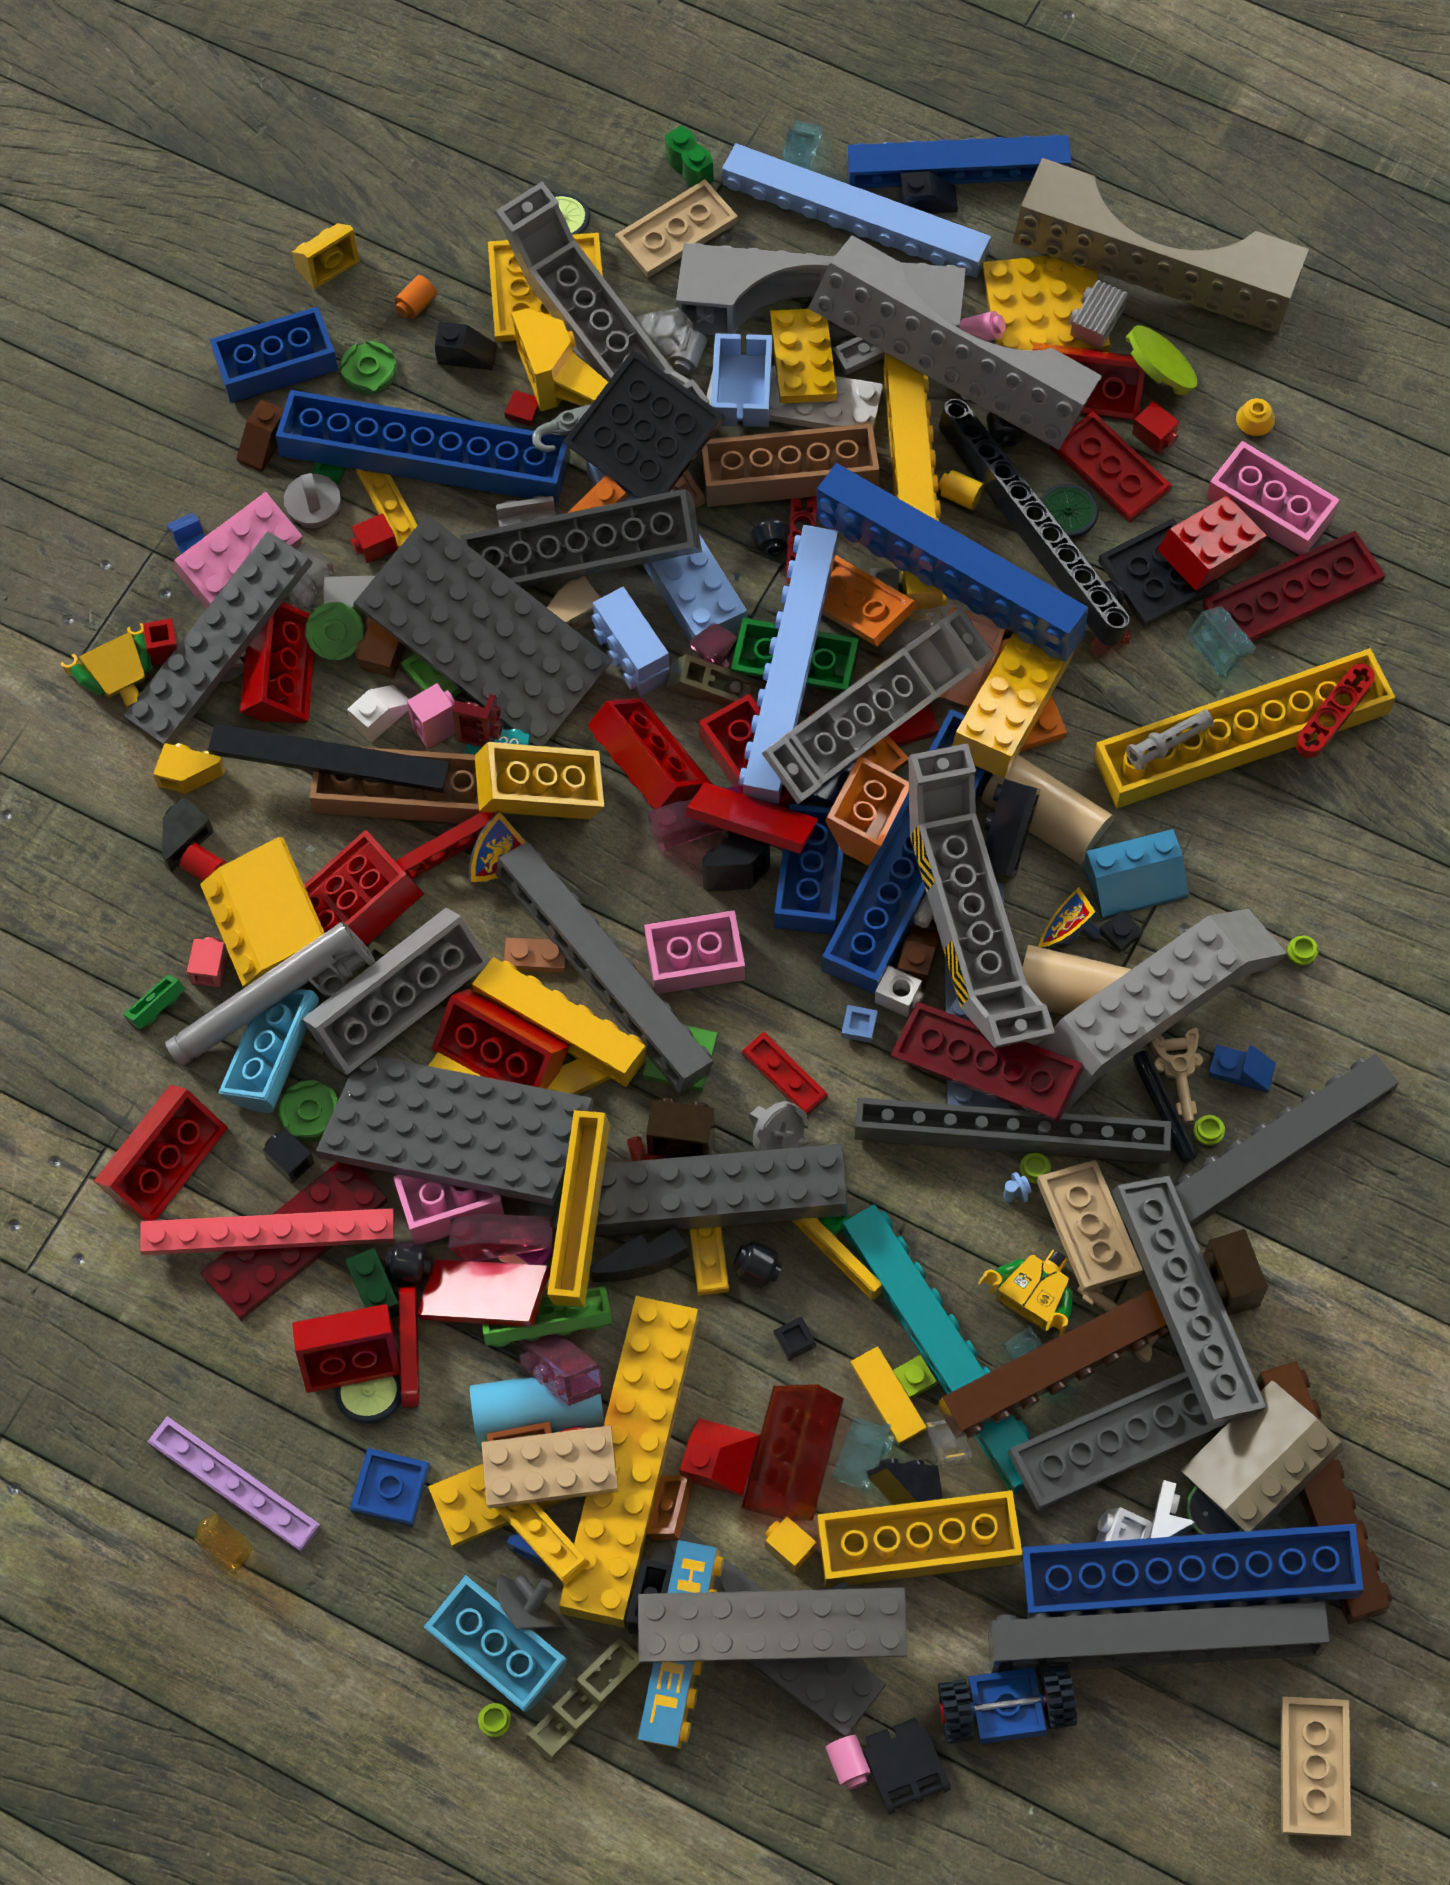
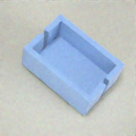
M715 333L711 406L726 418L720 426H737V422L742 421L744 427H769L772 335L747 334L746 355H741V334Z
M621 587L593 602L594 615L591 616L595 625L593 634L600 645L605 644L609 650L607 653L613 659L612 664L614 667L619 666L624 674L622 676L630 690L634 688L641 697L667 683L670 674V668L668 667L669 653L625 588Z

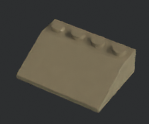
M1273 1380L1260 1392L1266 1405L1265 1409L1251 1415L1233 1418L1180 1470L1241 1532L1262 1530L1343 1450L1342 1442L1319 1419Z

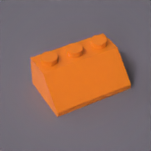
M862 756L857 758L825 822L841 851L869 866L880 849L909 791V782Z

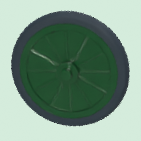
M1060 484L1047 490L1040 499L1069 538H1076L1086 534L1097 522L1099 514L1098 504L1093 495L1081 486Z

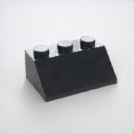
M1004 779L1003 784L997 783L993 796V801L997 802L994 813L989 812L984 830L989 831L985 845L993 871L1010 877L1016 876L1041 789Z

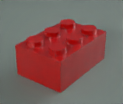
M1227 495L1170 528L1157 550L1197 591L1254 557L1267 535Z
M387 1304L292 1323L295 1353L306 1393L401 1375L398 1348Z

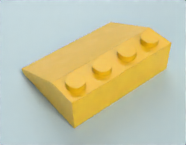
M277 837L219 867L200 884L243 987L248 986L324 934V930L283 837Z

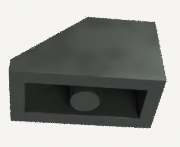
M185 797L179 803L171 805L163 817L162 857L170 872L180 864L184 852L193 843L202 844L214 832L210 819Z

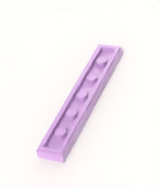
M168 1416L147 1441L154 1449L300 1553L303 1552L321 1528L319 1523Z

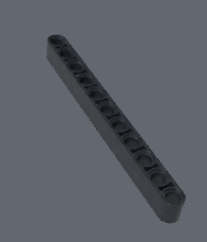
M960 399L948 400L944 405L939 421L941 433L976 479L984 483L985 491L1060 590L1088 607L1086 624L1098 640L1109 646L1119 644L1129 623L1127 612L970 407Z

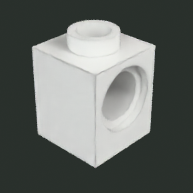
M888 966L875 991V1003L908 1017L916 1002H922L924 993L921 992L922 980ZM897 989H903L909 994L899 997L893 992Z

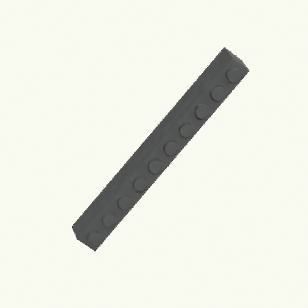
M526 842L499 857L496 869L497 877L549 939L558 946L559 951L626 1031L639 1037L644 1042L646 1055L680 1094L705 1076L708 1077L713 1063L709 1051L704 1046L698 1044L693 1038L689 1027L681 1024L674 1015L671 1006L667 1002H663L655 993L651 982L643 979L638 973L634 962L630 958H626L618 949L616 941L611 936H607L600 928L596 917L588 914L581 905L579 897L567 889L563 884L561 876L556 871L550 869L545 863L541 852L534 850Z
M1376 1054L1368 1059L1362 1057L1354 1062L1350 1067L1351 1070L1343 1076L1338 1073L1331 1077L1325 1083L1326 1087L1319 1092L1314 1089L1307 1093L1301 1099L1302 1103L1295 1108L1288 1106L1277 1114V1120L1268 1125L1266 1122L1260 1124L1251 1132V1137L1245 1141L1241 1139L1236 1140L1226 1149L1227 1153L1219 1158L1215 1155L1206 1160L1201 1165L1202 1169L1194 1175L1189 1172L1182 1176L1176 1182L1177 1186L1174 1188L1191 1228L1394 1094L1399 1084L1397 1079ZM1124 1223V1226H1125V1228H1126V1231H1127V1233H1128V1236H1129L1131 1242L1133 1243V1241H1132V1239H1131V1237H1130V1234H1129V1232H1128V1229H1127V1227H1126V1224Z
M858 1097L855 1140L1166 1164L1170 1153L1171 1121L1062 1113L1059 1122L1027 1110Z

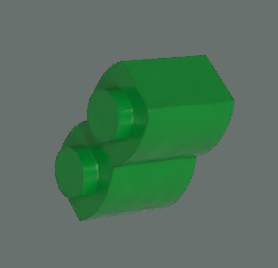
M681 125L665 135L667 162L674 170L682 173L685 183L690 188L704 179L709 184L713 183V158L706 148L697 144L693 133Z

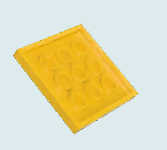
M599 233L573 235L574 240L603 276ZM508 240L489 241L488 252L495 341H516L512 312L529 308L551 317L553 316L528 285Z
M1049 255L982 262L989 312L996 311L1004 318L1006 325L1002 338L994 340L996 345L1032 351L1034 342L1110 351L1109 336L1100 349L1070 335L1072 325L1069 324L1071 314L1075 308L1081 309L1083 305L1081 300L1085 290L1088 287L1093 288L1098 280L1097 271L1077 266L1074 263Z

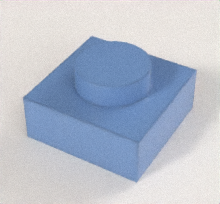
M847 1005L841 1037L872 1043L878 1011Z

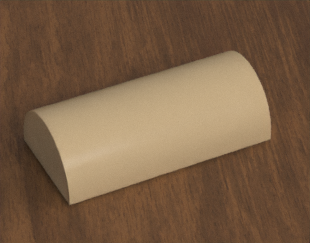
M1020 755L1015 759L1005 778L995 774L992 775L981 798L983 803L995 810L997 802L993 801L997 783L1003 784L1004 779L1041 789L1029 832L1078 864L1083 862L1086 851L1093 849L1114 821V815Z
M1028 945L1022 966L1027 985L1042 1004L1047 1005L1049 1012L1061 1015L1069 1014L1132 970L1033 945Z

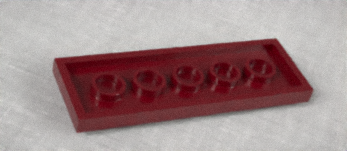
M1355 530L1204 599L1203 607L1230 650L1233 651L1383 582L1385 574Z
M918 1001L891 1053V1057L896 1061L1059 1122L1084 1069V1065L1079 1061L1025 1041L994 1048L973 1022Z
M336 1162L272 1215L380 1209L388 1201L385 1195L359 1166ZM333 1246L226 1251L204 1268L200 1274L236 1317L242 1321Z

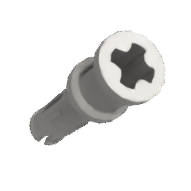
M1204 709L1200 713L1160 734H1149L1146 740L1137 745L1130 744L1126 747L1127 756L1131 764L1137 770H1141L1145 767L1146 763L1157 757L1160 759L1164 758L1168 750L1190 739L1207 728L1213 727L1214 720L1211 714ZM1192 726L1191 729H1189V730H1187L1186 732H1184V733H1182V734L1176 736L1177 733H1179V732L1183 731L1184 729H1186V728Z

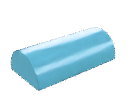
M297 989L248 1022L218 1092L222 1097L248 1110L260 1113L273 1112L308 1029L302 1018L317 1008L319 1003V997L312 990Z
M597 1367L470 1385L471 1407L478 1450L482 1449L481 1442H487V1433L544 1422L551 1423L553 1433L575 1427L593 1428L604 1426L605 1421Z
M467 1575L464 1576L424 1626L428 1632L524 1712L532 1709L545 1696L567 1664V1659L533 1630H517L501 1608L500 1603Z

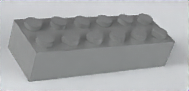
M445 908L302 1018V1020L332 1065L348 1075L485 968L489 963V959L462 916Z

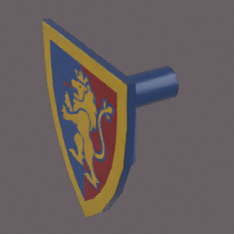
M1080 887L1057 909L1047 924L1038 947L1047 949L1060 943L1068 946L1082 931L1092 940L1100 936L1101 931L1090 922L1097 915V912Z

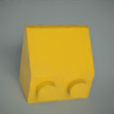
M340 223L331 228L324 229L318 236L307 243L300 244L292 251L295 268L314 290L360 262L354 229L351 225Z

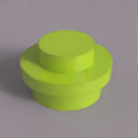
M1297 936L1290 941L1287 953L1292 962L1305 966L1316 960L1318 946L1309 936Z
M1205 1115L1196 1121L1193 1129L1194 1136L1201 1144L1213 1146L1222 1141L1225 1134V1126L1218 1117Z
M1030 1153L1021 1160L1020 1174L1025 1176L1029 1183L1037 1184L1038 1176L1051 1172L1050 1161L1043 1154Z
M498 1703L486 1705L478 1716L480 1730L489 1737L504 1735L511 1726V1715L508 1709Z

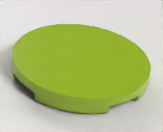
M1140 325L1135 326L1127 334L1126 341L1129 344L1131 343L1134 349L1131 355L1138 365L1158 384L1163 382L1174 388L1173 392L1179 395H1188L1197 386V376L1190 363L1162 335Z

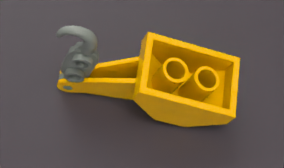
M526 308L511 314L517 350L540 411L558 407L562 399L582 406L560 413L555 419L539 426L533 432L532 442L536 449L542 452H552L556 450V447L554 445H544L541 442L542 437L552 433L568 435L608 381L579 358L575 350H572V348L576 347L575 338L572 331L567 332L562 320Z

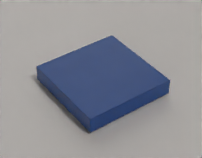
M367 1448L350 1511L413 1527L430 1470V1463Z

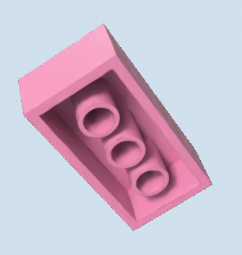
M1241 441L1212 478L1207 494V500L1212 503L1229 495L1268 537L1299 556L1310 551L1335 518L1340 501L1337 497L1244 441Z
M264 492L174 559L173 570L205 609H207L267 531L295 549L301 545L303 536L268 493Z

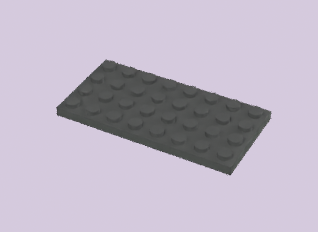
M428 514L353 604L482 707L485 708L490 694L496 695L497 705L501 707L499 720L510 729H519L530 734L531 745L533 746L546 745L613 661L603 651Z
M372 1055L350 1073L316 1149V1153L320 1159L554 1206L564 1181L574 1110L591 1112L593 1100L590 1097Z

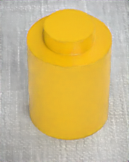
M951 470L949 474H943L938 489L941 490V497L973 510L981 498L984 483Z

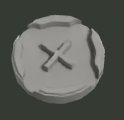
M308 473L300 475L301 477L296 478L288 485L284 494V507L288 517L294 523L297 522L305 528H320L329 524L335 519L334 516L341 509V494L336 483L327 476Z
M783 1101L775 1103L768 1109L757 1106L749 1114V1119L755 1126L753 1132L755 1151L796 1148L803 1145L806 1138L803 1134L805 1128L808 1129L809 1122L806 1113L794 1103Z

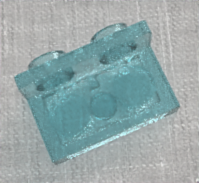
M1222 606L1203 611L1186 633V636L1220 678L1228 676L1242 656L1251 654L1256 649L1247 634L1241 630Z
M854 1416L832 1478L869 1491L872 1482L868 1478L867 1471L879 1466L883 1453L889 1454L895 1436L890 1435L891 1425L885 1423L883 1427Z

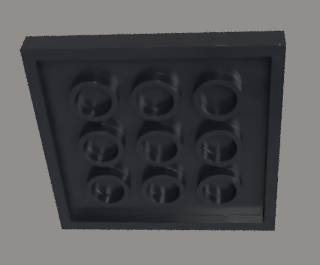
M632 350L563 443L604 474L614 479L634 496L643 498L670 492L726 418L722 413L635 350Z

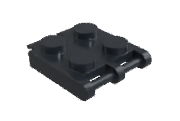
M915 1718L893 1726L896 1738L891 1739L888 1729L865 1737L869 1748L864 1750L863 1753L888 1815L895 1813L896 1808L913 1801L916 1803L923 1802V1797L938 1791L948 1792L951 1790L926 1726L919 1728ZM940 1781V1784H937L922 1791L919 1790L923 1787L931 1786L933 1783ZM912 1792V1795H909V1796L904 1797V1798H902V1799H899V1800H897V1801L891 1802V1800H893V1799H898V1798L902 1797L903 1795Z

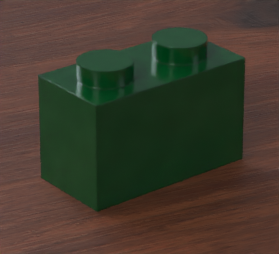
M375 1247L346 1259L348 1270L364 1308L387 1304L390 1318L399 1316L398 1301Z

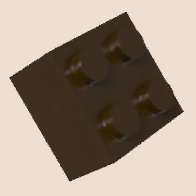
M672 1098L652 1099L646 1132L648 1156L679 1158L711 1155L715 1134L714 1108L702 1102H692L690 1105L678 1103L677 1100Z
M1242 1229L1210 1239L1205 1252H1203V1257L1228 1316L1259 1307L1268 1289V1285L1246 1230Z

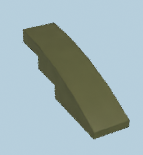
M619 1637L576 1679L574 1686L552 1706L550 1713L527 1734L526 1741L550 1762L585 1727L640 1666L639 1654Z

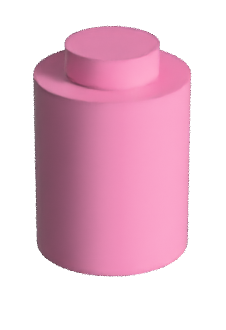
M996 311L963 318L960 322L961 330L987 342L1002 338L1006 328L1004 318Z
M856 1735L838 1739L825 1747L840 1786L847 1785L849 1790H852L867 1783L866 1777L871 1774V1771Z

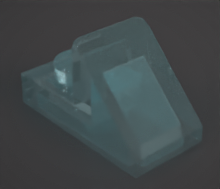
M796 120L793 130H788L782 160L810 170L822 135V126Z

